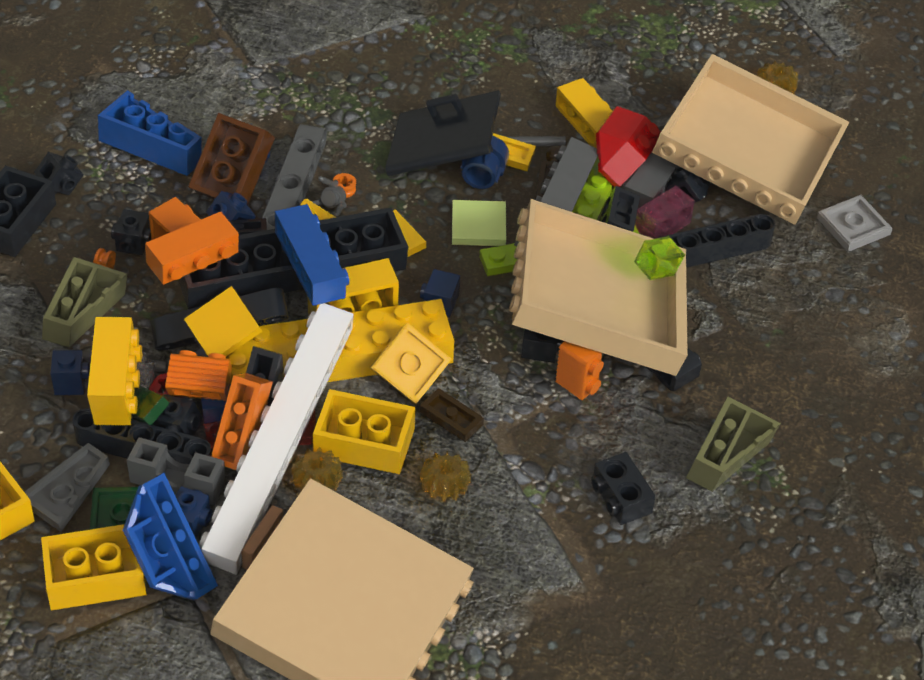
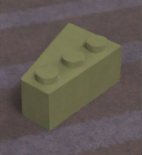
M73 257L43 317L42 339L65 347L72 346L95 324V317H102L125 295L127 273Z
M727 397L686 478L713 492L771 442L781 423Z

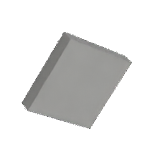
M862 195L818 211L817 219L847 252L889 236L892 232V227Z

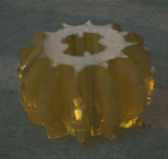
M773 61L772 64L765 63L763 67L759 68L756 76L795 94L798 86V73L793 71V66H785V62L778 64L776 61Z
M320 447L315 452L307 448L305 455L297 454L296 462L291 467L293 484L295 488H300V491L303 490L310 478L333 491H337L339 482L343 478L339 457H334L332 450L323 453Z
M446 451L444 456H440L435 452L432 459H425L420 471V479L423 491L430 492L431 499L438 496L441 497L444 503L447 497H451L456 501L459 494H466L471 482V474L468 462L461 461L459 454L452 457L448 451Z

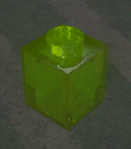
M668 236L645 240L634 262L649 280L674 276L685 254Z

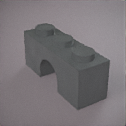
M138 438L127 459L131 483L142 485L159 474L165 473L175 495L181 486L191 490L196 489L209 495V503L212 505L216 504L226 483L224 460L195 453L190 464H183L174 460L169 455L166 444Z

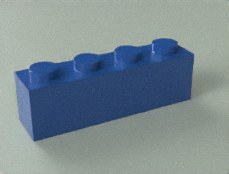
M308 204L275 211V233L312 306L346 298V286L349 285L347 270L341 268L336 250L331 249L327 233L321 231L318 216L312 214Z

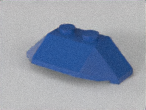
M165 473L159 474L140 485L125 522L123 532L150 588L191 600L200 598L217 587L218 584Z

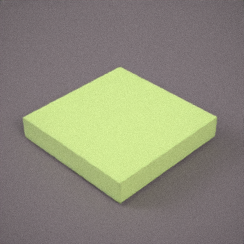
M453 200L452 245H506V201Z

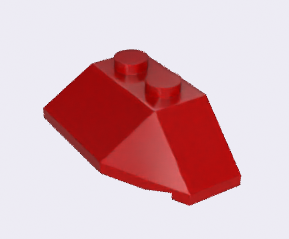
M616 106L596 133V147L600 161L598 163V171L614 187H621L648 158L661 133L657 125L642 114Z

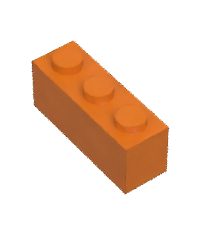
M218 212L146 242V263L164 285L238 253L239 233L224 214Z
M248 373L233 375L211 457L224 460V467L236 470L240 457L242 455L247 456L250 449L248 446L250 437L254 430L259 431L261 427V415L267 405L273 381Z

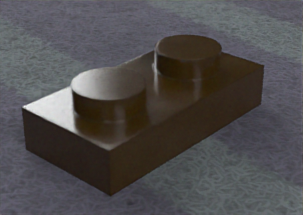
M439 388L420 405L421 414L464 442L484 425V417Z

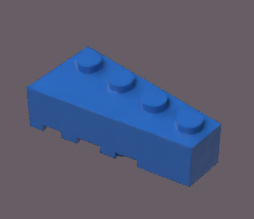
M127 90L98 115L100 142L186 176L196 168L202 154V137L178 122H170L168 115L163 112L156 113L151 110L149 103L144 100L137 101L134 99V94Z

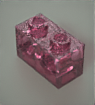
M674 186L638 208L635 225L639 234L656 239L676 233L691 223L695 200L679 187Z

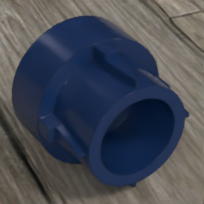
M493 135L491 139L493 152L462 160L463 179L473 188H489L495 182L497 183L499 177L504 173L509 158V150L501 139Z

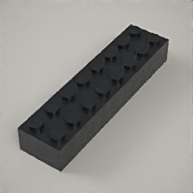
M391 207L319 220L321 231L326 232L328 235L331 249L336 250L341 268L389 258L394 272L406 270L408 245ZM275 229L239 235L238 253L178 279L188 309L205 305L231 286L239 296L272 288H282L284 293L304 289L275 233Z

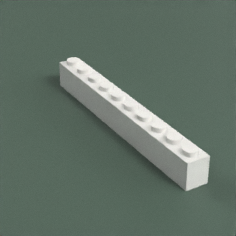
M325 303L320 304L316 312H311L307 321L308 330L305 335L301 334L297 340L295 347L297 353L294 359L291 357L288 359L284 369V374L286 375L283 381H278L272 394L274 400L271 406L266 405L260 419L262 425L259 431L254 430L248 444L250 447L247 456L242 455L236 468L238 474L235 480H230L224 492L226 499L223 505H218L213 513L211 522L214 524L210 532L205 531L202 535L199 547L209 565L237 575L242 565V549L264 518L353 329V313Z

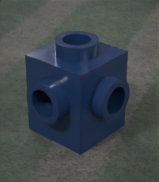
M221 191L206 211L209 216L222 212L228 221L255 219L256 217L247 206V200L236 192L231 194Z
M181 486L175 496L195 538H197L203 526L207 527L212 518L213 511L210 509L209 495L196 489L191 490Z

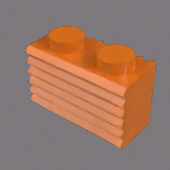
M564 341L559 346L560 350L558 352L560 353L558 354L555 382L580 400H584L589 394H595L601 386L599 373L604 366V362L601 361L602 353Z
M188 350L179 351V354H170L165 383L166 390L171 396L227 401L232 373L231 361L226 359V356L218 353H210L208 357L197 356L195 352Z

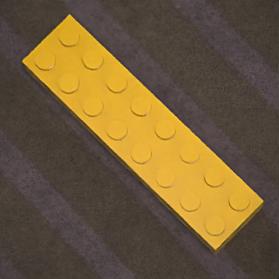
M442 299L350 312L354 314L353 329L328 382L378 375L370 367L407 322L452 359L449 363H453L454 338ZM308 319L259 326L263 332L226 357V359H230L232 364L230 384L233 375L246 373L253 346L282 354L283 369H285L288 359L290 357L294 359L297 353L295 347L301 334L305 335L308 330Z

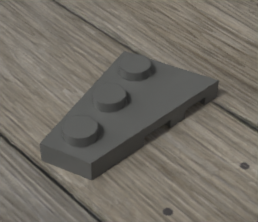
M89 443L79 449L25 491V494L31 501L33 513L62 532L109 467L108 456Z

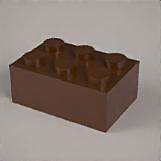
M218 113L188 188L212 199H215L221 191L231 194L236 192L247 200L248 206L275 137L264 129Z

